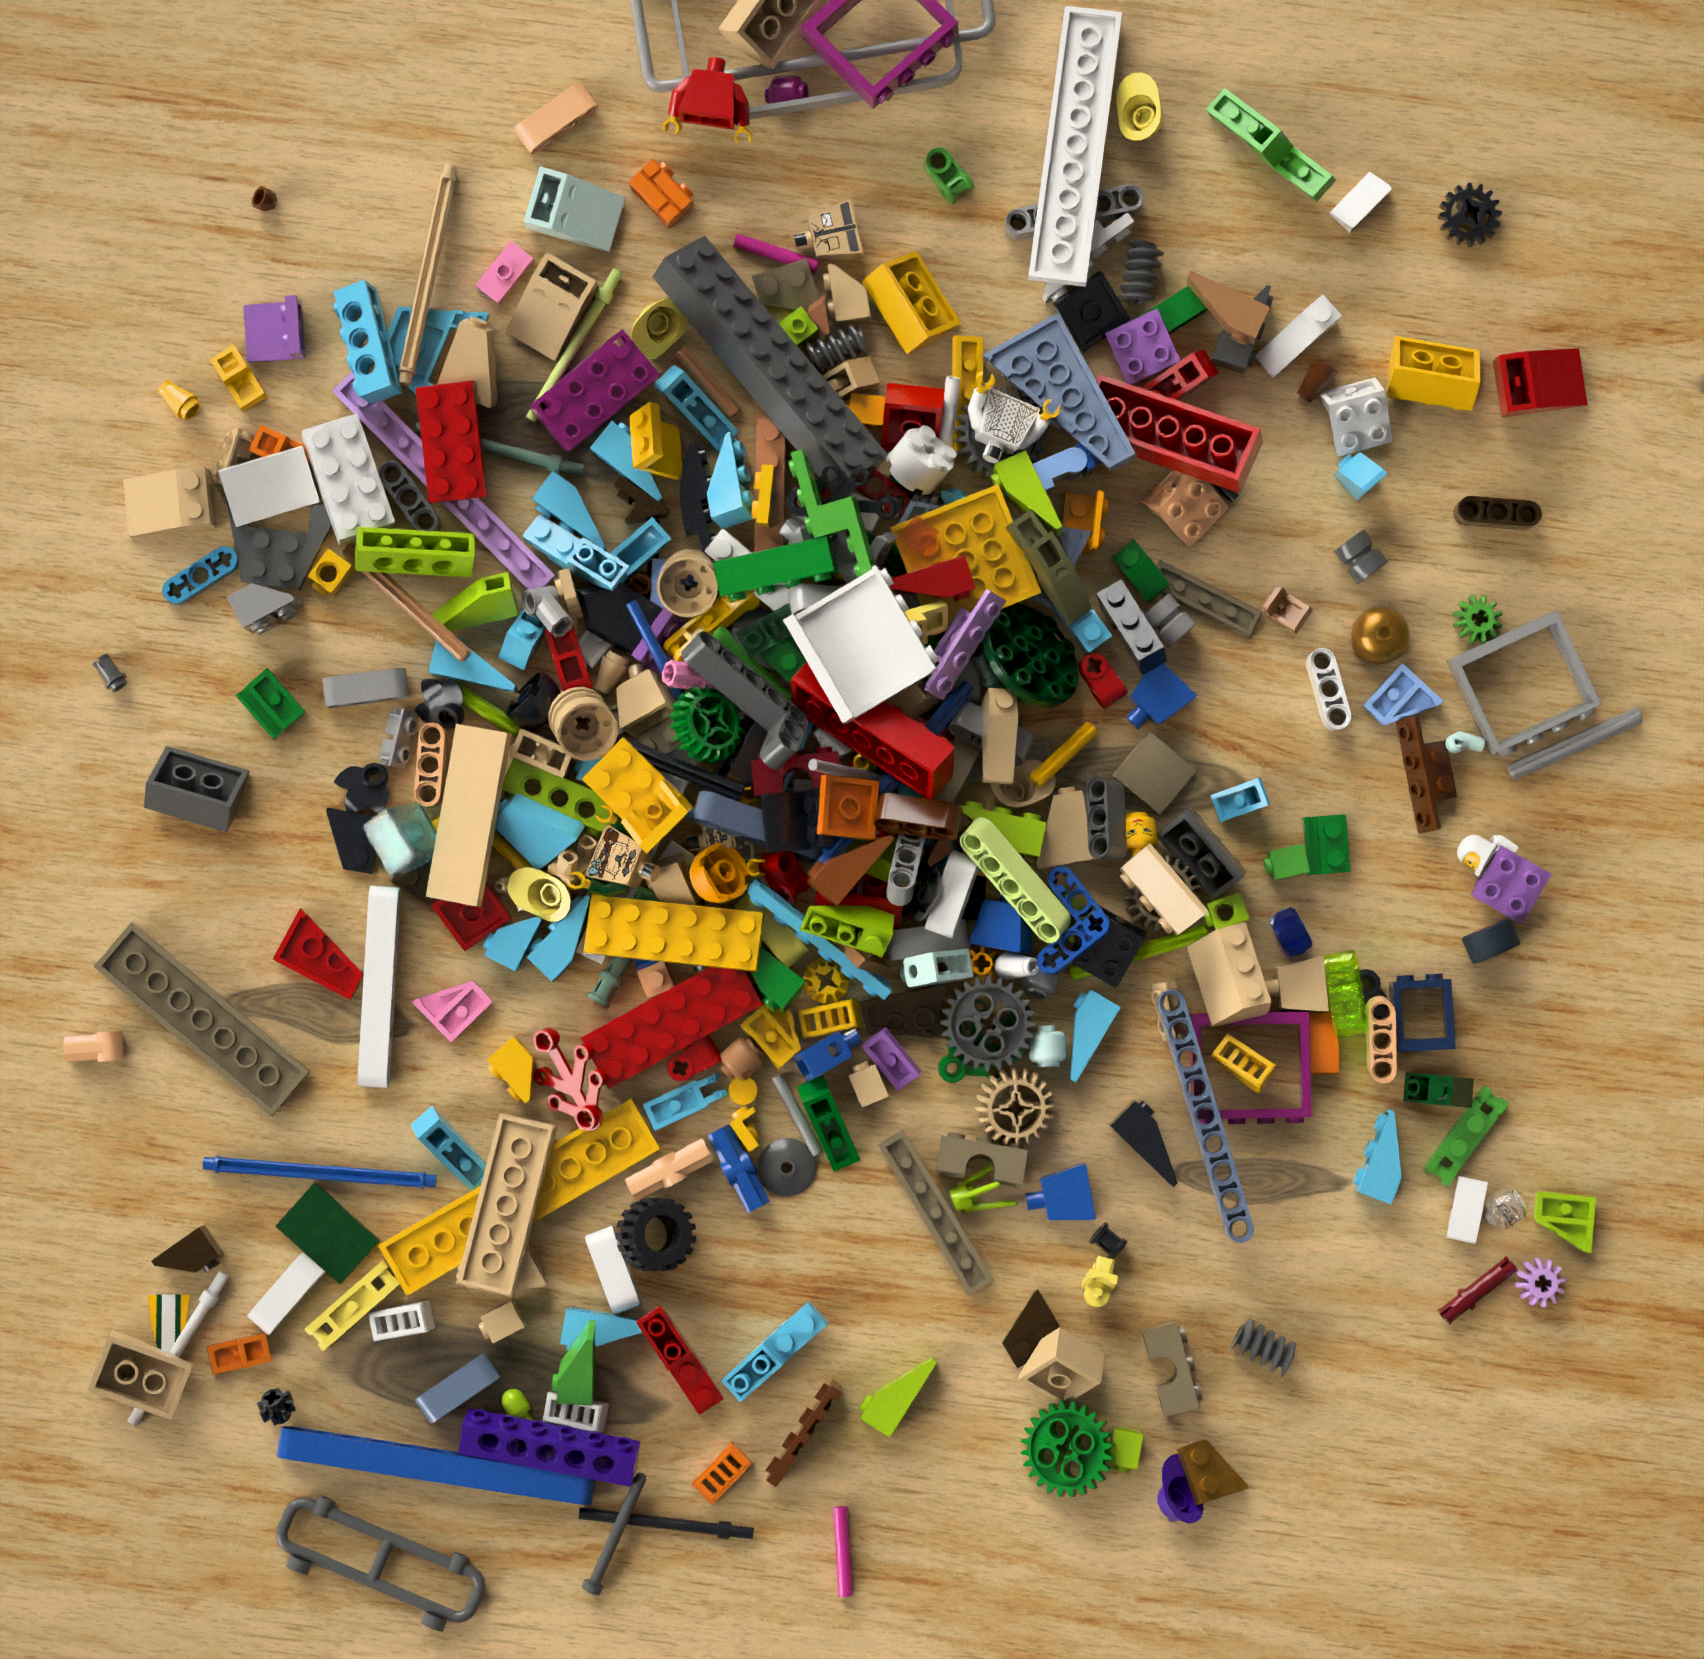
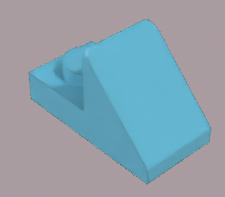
M1261 777L1210 795L1220 823L1271 805Z

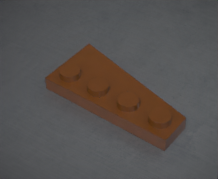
M834 1380L829 1385L822 1384L814 1397L818 1400L812 1410L807 1407L798 1420L802 1425L797 1433L790 1432L783 1442L782 1447L785 1448V1451L781 1457L777 1458L774 1456L765 1469L769 1473L766 1479L767 1482L777 1487L797 1458L800 1448H803L811 1438L817 1423L822 1422L827 1415L833 1399L836 1401L842 1393V1386Z

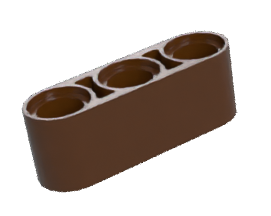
M884 793L880 795L874 825L887 832L951 841L957 838L963 809L951 802Z

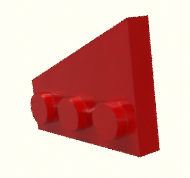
M299 908L273 960L351 1000L364 977V973L302 908Z

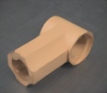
M122 1031L96 1032V1035L64 1037L63 1051L66 1062L124 1060Z

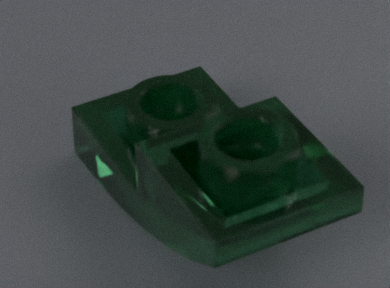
M789 603L736 633L750 659L755 658L792 636L783 621L791 615Z

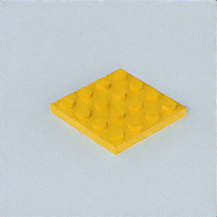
M999 484L890 527L891 533L898 537L895 543L907 573L965 555L976 588L970 591L971 597L955 602L953 597L940 598L916 594L921 606L943 600L948 605V628L961 607L970 613L973 611L985 590H989L1006 600L1002 609L1042 593L1030 562L1005 528L1013 522ZM942 631V632L933 634L932 636L938 635V634L943 633V632H945V631Z

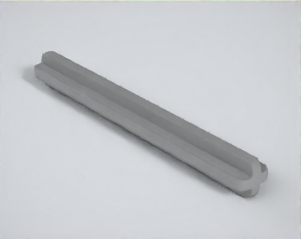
M1637 708L1628 710L1508 764V772L1513 780L1519 779L1643 722L1642 715Z

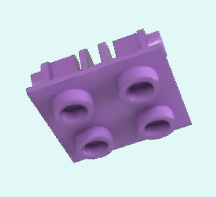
M1158 308L1105 333L1127 384L1141 383L1147 380L1149 376L1181 361Z
M1500 845L1483 876H1479L1471 896L1522 924L1552 874Z

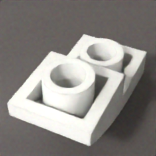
M1458 1177L1446 1238L1476 1243L1488 1182Z

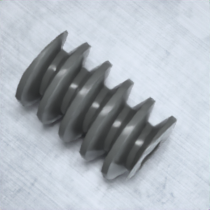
M1130 240L1129 245L1133 249L1127 251V257L1131 260L1125 262L1124 267L1128 271L1123 273L1122 278L1126 282L1120 286V290L1125 294L1119 295L1118 298L1122 301L1136 304L1154 301L1155 297L1148 294V291L1156 290L1157 286L1151 283L1150 279H1158L1159 274L1153 272L1152 269L1162 265V263L1154 260V258L1163 256L1164 252L1157 249L1154 243L1144 240Z
M848 325L847 335L841 329L836 330V339L830 333L827 334L826 343L819 337L815 338L814 348L809 342L804 343L809 361L822 374L826 373V364H829L833 369L837 367V360L843 363L847 361V356L849 355L852 359H857L859 351L865 357L869 356V350L859 325L858 330L852 325Z
M1248 1319L1237 1330L1229 1349L1232 1350L1239 1344L1240 1355L1250 1350L1249 1360L1253 1361L1259 1355L1261 1356L1260 1366L1263 1367L1270 1361V1371L1274 1372L1280 1366L1282 1368L1281 1377H1283L1294 1359L1296 1343L1290 1341L1285 1345L1286 1339L1284 1336L1280 1335L1275 1339V1332L1273 1330H1269L1264 1334L1265 1326L1260 1324L1254 1329V1320Z

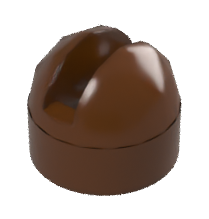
M260 186L253 195L252 206L264 212L270 211L275 208L273 203L274 201L277 202L276 194L272 190Z
M642 570L636 571L629 577L628 587L643 596L651 589V578L647 572ZM636 577H639L647 584L644 586V584L640 582L638 579H636Z

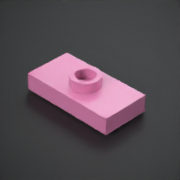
M510 241L475 286L499 305L533 263L534 258Z

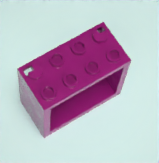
M621 329L528 406V408L565 452L570 451L658 378L660 374L625 331ZM615 340L621 345L620 348L614 343ZM541 402L547 406L544 411L539 406Z

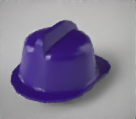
M1178 1454L1170 1455L1162 1467L1163 1485L1157 1495L1158 1506L1162 1513L1168 1517L1169 1522L1180 1520L1189 1524L1195 1523L1202 1517L1204 1511L1203 1504L1195 1505Z

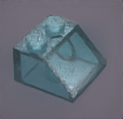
M418 802L385 808L362 826L370 844L374 846L382 860L383 867L389 872L390 876L408 873L431 861L433 858L437 831L422 805Z

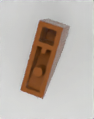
M883 835L875 840L828 858L823 863L819 860L808 872L811 877L807 880V883L832 905H838L895 838L891 835Z

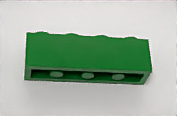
M828 536L713 562L720 597L729 598L730 602L747 599L746 594L757 592L758 596L772 594L775 592V587L786 585V589H790L798 584H803L805 580L814 579L815 583L832 579L831 574L839 573L832 538Z

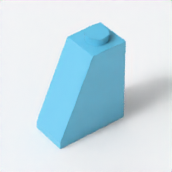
M516 793L509 800L505 797L500 800L495 829L534 868L540 870L575 842L585 826L578 820Z

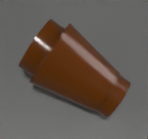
M1318 359L1315 364H1311L1297 394L1311 403L1313 399L1335 380L1333 377L1337 371L1323 360Z

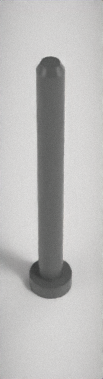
M639 1472L636 1474L632 1487L628 1491L590 1579H585L582 1584V1588L591 1594L600 1595L603 1590V1586L600 1583L647 1480L644 1473Z

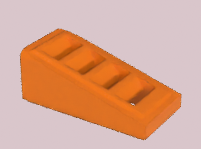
M731 1441L691 1484L713 1504L752 1465L753 1461ZM729 1454L741 1464L738 1469L726 1458ZM721 1462L733 1473L730 1477L718 1466ZM713 1470L725 1481L723 1485L710 1474ZM705 1478L717 1489L714 1494L702 1483Z

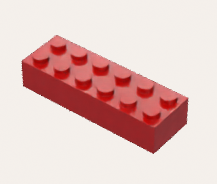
M1098 374L1096 382L1134 449L1137 458L1241 493L1263 443L1260 428Z
M808 662L791 678V702L805 713L811 723L926 799L934 800L953 778L955 747L946 738L938 737L929 731L923 723L915 722L907 717L897 706H891L883 702L849 723L844 724Z
M709 967L582 1036L581 1040L583 1043H589L593 1047L594 1055L592 1060L597 1069H603L607 1073L608 1081L606 1086L610 1089L764 1004L746 971Z

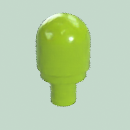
M518 1389L507 1390L503 1394L501 1402L508 1415L533 1420L528 1413L530 1410L529 1402L523 1393Z

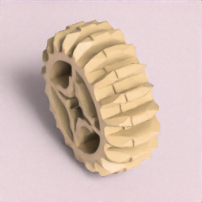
M1015 1067L1010 1068V1076H1007L1005 1071L1001 1069L999 1070L1001 1079L997 1080L995 1076L990 1075L989 1079L993 1085L991 1087L985 1083L981 1085L987 1094H977L976 1098L984 1102V1104L975 1106L977 1112L984 1113L977 1118L978 1122L986 1123L983 1127L985 1133L993 1131L991 1138L994 1141L998 1140L1002 1135L1003 1145H1007L1011 1137L1013 1143H1016L1017 1146L1020 1144L1021 1137H1023L1026 1144L1031 1143L1030 1134L1033 1133L1036 1138H1040L1041 1134L1037 1129L1039 1127L1045 1130L1049 1128L1048 1124L1043 1120L1044 1118L1053 1119V1114L1046 1111V1109L1055 1107L1053 1101L1046 1100L1053 1094L1051 1090H1044L1047 1086L1045 1080L1036 1083L1039 1075L1035 1072L1027 1078L1028 1070L1026 1068H1022L1019 1076H1017ZM1019 1085L1031 1088L1037 1096V1101L1021 1098ZM1010 1086L1006 1098L993 1103L996 1095L1005 1087ZM1016 1097L1021 1108H1017L1018 1111L1015 1112L1014 1116V1113L1008 1107L1010 1104L1012 1105L1011 1102L1015 1101ZM1034 1110H1037L1033 1119L1022 1126L1023 1117L1027 1113H1033ZM992 1112L1008 1115L1011 1128L999 1125L994 1120Z

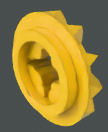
M823 957L811 962L804 972L805 991L817 1002L833 1003L841 999L847 992L850 982L849 977L840 970L842 966L834 960L829 962ZM831 969H834L831 979L838 987L835 988L834 986L827 985L821 992L818 991L821 987V980L818 979L815 973L826 975Z

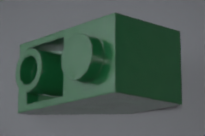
M1405 1072L1403 1101L1472 1108L1474 1078Z

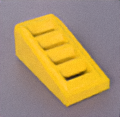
M857 998L797 1011L803 1039L863 1027ZM844 1007H847L850 1023H847ZM833 1009H837L840 1024L838 1026L835 1024ZM823 1011H825L828 1028H824L821 1016ZM809 1014H814L817 1028L815 1031H812Z
M1228 1033L1211 1055L1215 1062L1258 1094L1261 1093L1276 1070L1274 1063ZM1232 1046L1235 1048L1228 1059L1224 1058V1054ZM1239 1054L1244 1055L1240 1063L1235 1065L1234 1061ZM1249 1061L1253 1062L1254 1064L1248 1072L1244 1071ZM1260 1068L1263 1070V1073L1256 1079L1253 1076Z

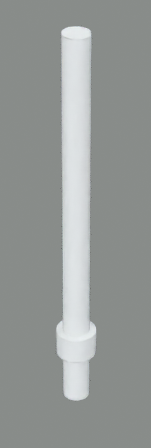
M219 1270L210 1287L204 1289L199 1297L200 1303L169 1351L170 1354L176 1357L181 1356L210 1307L214 1308L219 1300L218 1294L228 1280V1274ZM134 1408L127 1421L137 1426L146 1411Z

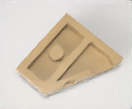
M569 568L558 571L560 579L555 580L558 595L561 600L566 601L576 632L585 630L586 627L574 575Z

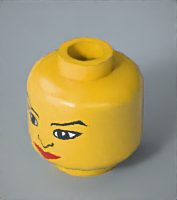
M1135 812L1126 815L1127 851L1132 852V856L1148 844H1151L1154 848L1158 844L1156 821L1152 817H1148V814L1145 812Z

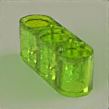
M1355 950L1325 954L1324 967L1336 1036L1339 1038L1366 1034L1368 1031L1359 963Z

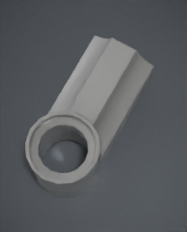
M554 586L528 589L523 592L522 606L526 614L530 616L537 615L555 638L564 636L572 629L574 621L560 605V597Z

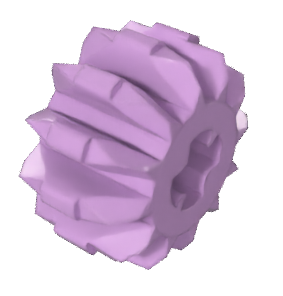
M1539 1257L1534 1258V1267L1529 1262H1524L1523 1265L1527 1272L1517 1271L1516 1273L1519 1277L1524 1278L1523 1281L1515 1283V1287L1525 1288L1519 1294L1520 1298L1526 1299L1529 1297L1528 1304L1531 1306H1535L1539 1300L1540 1306L1546 1308L1548 1304L1547 1298L1556 1304L1558 1299L1554 1295L1555 1292L1559 1294L1565 1293V1290L1558 1287V1284L1565 1283L1566 1278L1556 1277L1561 1273L1562 1268L1560 1266L1552 1268L1553 1261L1547 1259L1543 1264ZM1539 1276L1546 1279V1285L1542 1284L1543 1289L1535 1286V1280L1539 1281Z

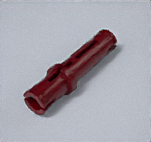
M1505 1256L1504 1259L1463 1290L1461 1288L1458 1290L1456 1297L1438 1309L1439 1314L1444 1320L1446 1319L1449 1325L1452 1324L1468 1309L1473 1310L1479 1300L1513 1273H1516L1518 1269Z

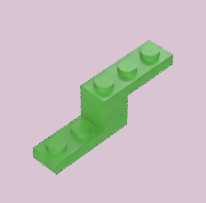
M1226 88L1206 108L1210 116L1245 141L1261 161L1314 201L1318 202L1336 181L1332 174L1294 147L1281 129Z
M803 449L791 452L792 460L789 461V467L792 476L798 478L800 489H797V496L801 506H805L808 517L805 518V524L810 535L813 534L814 538H819L823 536L830 537L849 531L850 535L846 536V541L850 552H855L858 564L854 565L856 577L858 578L872 570L875 562L857 498L850 496L822 505L808 452Z

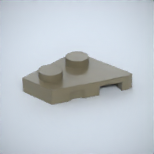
M807 258L752 275L759 300L763 305L795 310L802 306L808 312V307L820 298Z

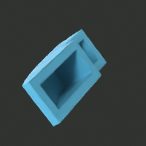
M653 517L610 553L630 566L629 571L620 581L623 584H626L634 572L640 571L671 540L670 536Z

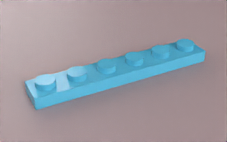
M755 877L750 883L748 894L751 896L749 898L756 906L762 909L765 906L773 912L772 917L783 926L788 924L796 930L795 935L806 944L811 942L819 948L817 951L825 960L829 962L834 960L842 966L840 970L853 980L856 977L864 984L863 988L873 997L879 995L885 1000L892 992L891 982L881 975L857 968L831 940L801 931L800 927L805 915L761 880Z

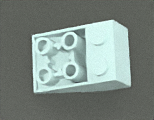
M540 166L523 222L528 230L610 253L625 197L571 175Z

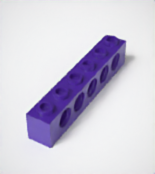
M468 1408L461 1429L459 1454L632 1487L637 1470L641 1441L632 1440L627 1437L606 1435L597 1431L590 1432L570 1426L544 1423L539 1420L533 1421L517 1418L512 1415L491 1413L482 1409Z

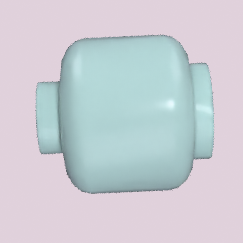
M1055 1025L1038 1026V1032H1032L1034 1038H1028V1044L1030 1045L1029 1059L1035 1062L1037 1067L1059 1066V1062L1066 1058L1065 1034L1061 1031H1055Z

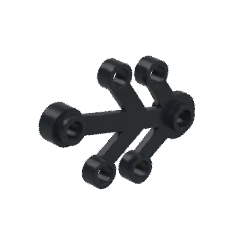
M827 466L822 470L821 477L816 480L819 493L829 484L839 481L841 472L838 467ZM865 468L854 469L850 474V478L828 498L820 497L822 505L844 499L858 486L865 485L870 478L869 472ZM829 469L834 470L836 473L834 480H830L827 477ZM858 471L864 474L862 482H858L855 478ZM800 487L795 488L788 495L787 506L794 515L808 517L806 507H799L797 505V489H800ZM885 496L878 501L857 500L860 512L877 513L883 520L894 519L901 511L899 500L893 496ZM884 503L891 505V512L889 514L884 513L882 510ZM837 534L831 537L832 541L836 539Z

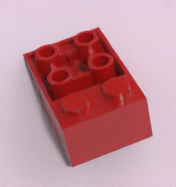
M1579 348L1523 351L1502 354L1493 360L1501 418L1588 405Z

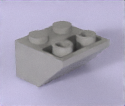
M253 583L226 597L242 627L252 634L257 632L258 635L271 630L274 627L272 623L281 618L286 621L299 614L298 609L303 607L302 602L291 594Z

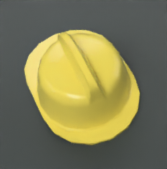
M1142 72L1132 73L1125 77L1116 92V105L1121 133L1132 141L1153 138L1154 134L1161 128L1164 118L1156 82L1151 76Z
M662 299L644 308L633 325L631 340L648 360L656 359L684 334L687 327V318L671 299Z
M523 867L514 871L508 879L507 889L509 896L521 909L550 922L560 921L568 914L573 896L571 895L570 888L558 876L549 875L536 868Z

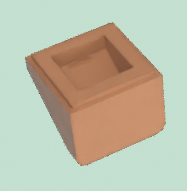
M824 294L808 307V316L823 334L827 335L830 333V321L826 296Z

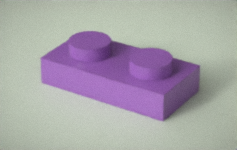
M886 1027L866 1040L861 1046L897 1091L920 1076L922 1072Z

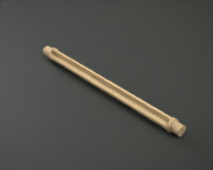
M451 164L444 165L443 174L439 178L438 191L402 360L398 370L400 373L398 383L403 386H411L412 377L416 374L415 370L453 191L457 181L455 177L457 167Z

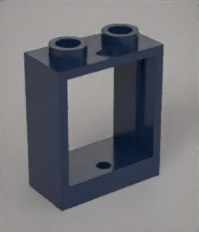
M1443 973L1425 974V980L1414 981V975L1396 976V982H1389V998L1396 1012L1397 1052L1456 1049L1451 979H1443ZM1441 987L1445 1037L1404 1039L1401 989Z

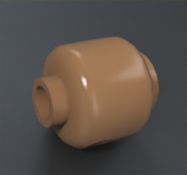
M737 1038L721 1052L720 1057L724 1064L720 1068L731 1080L736 1077L741 1081H745L762 1067L763 1060L761 1057L764 1053L751 1038L747 1040Z

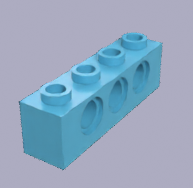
M364 279L334 291L336 300L334 302V310L341 320L342 328L340 329V335L348 348L349 354L346 356V359L354 373L355 381H353V388L356 395L372 405L401 394L402 389L398 383L399 377L377 289ZM362 313L361 318L356 321L357 316ZM369 338L367 345L362 348L364 341ZM375 365L373 372L369 374L370 368Z

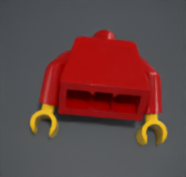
M710 57L707 70L693 69L691 76L685 77L672 91L668 109L670 118L664 121L662 125L665 132L668 131L670 122L676 125L675 135L681 132L683 128L682 122L735 130L736 124L738 129L734 136L735 142L739 143L738 134L741 132H745L748 135V144L751 142L752 132L747 128L750 124L749 102L742 86L735 83L734 75L724 73L725 60L718 57Z

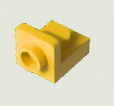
M744 1105L731 1114L734 1120L729 1124L750 1152L759 1146L757 1139L761 1136L751 1122L746 1125L743 1121L755 1113L757 1109L754 1106L748 1109Z

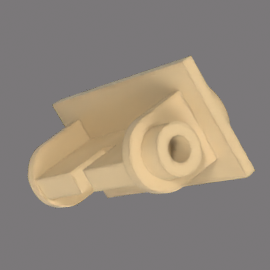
M240 428L232 429L231 433L227 432L222 448L225 449L223 459L218 460L213 475L217 477L215 484H222L218 470L240 464L237 463L238 458L250 460L252 452L248 450L253 442L254 434L243 431L242 436H240Z
M1177 980L1151 984L1153 990L1152 1001L1155 1006L1157 996L1164 990H1176L1182 994L1181 985H1177ZM1169 994L1164 998L1163 1006L1166 1010L1173 1011L1178 1006L1176 996ZM1157 1010V1028L1162 1036V1041H1167ZM1178 1022L1172 1027L1173 1037L1181 1039L1186 1035L1187 1030L1183 1023Z

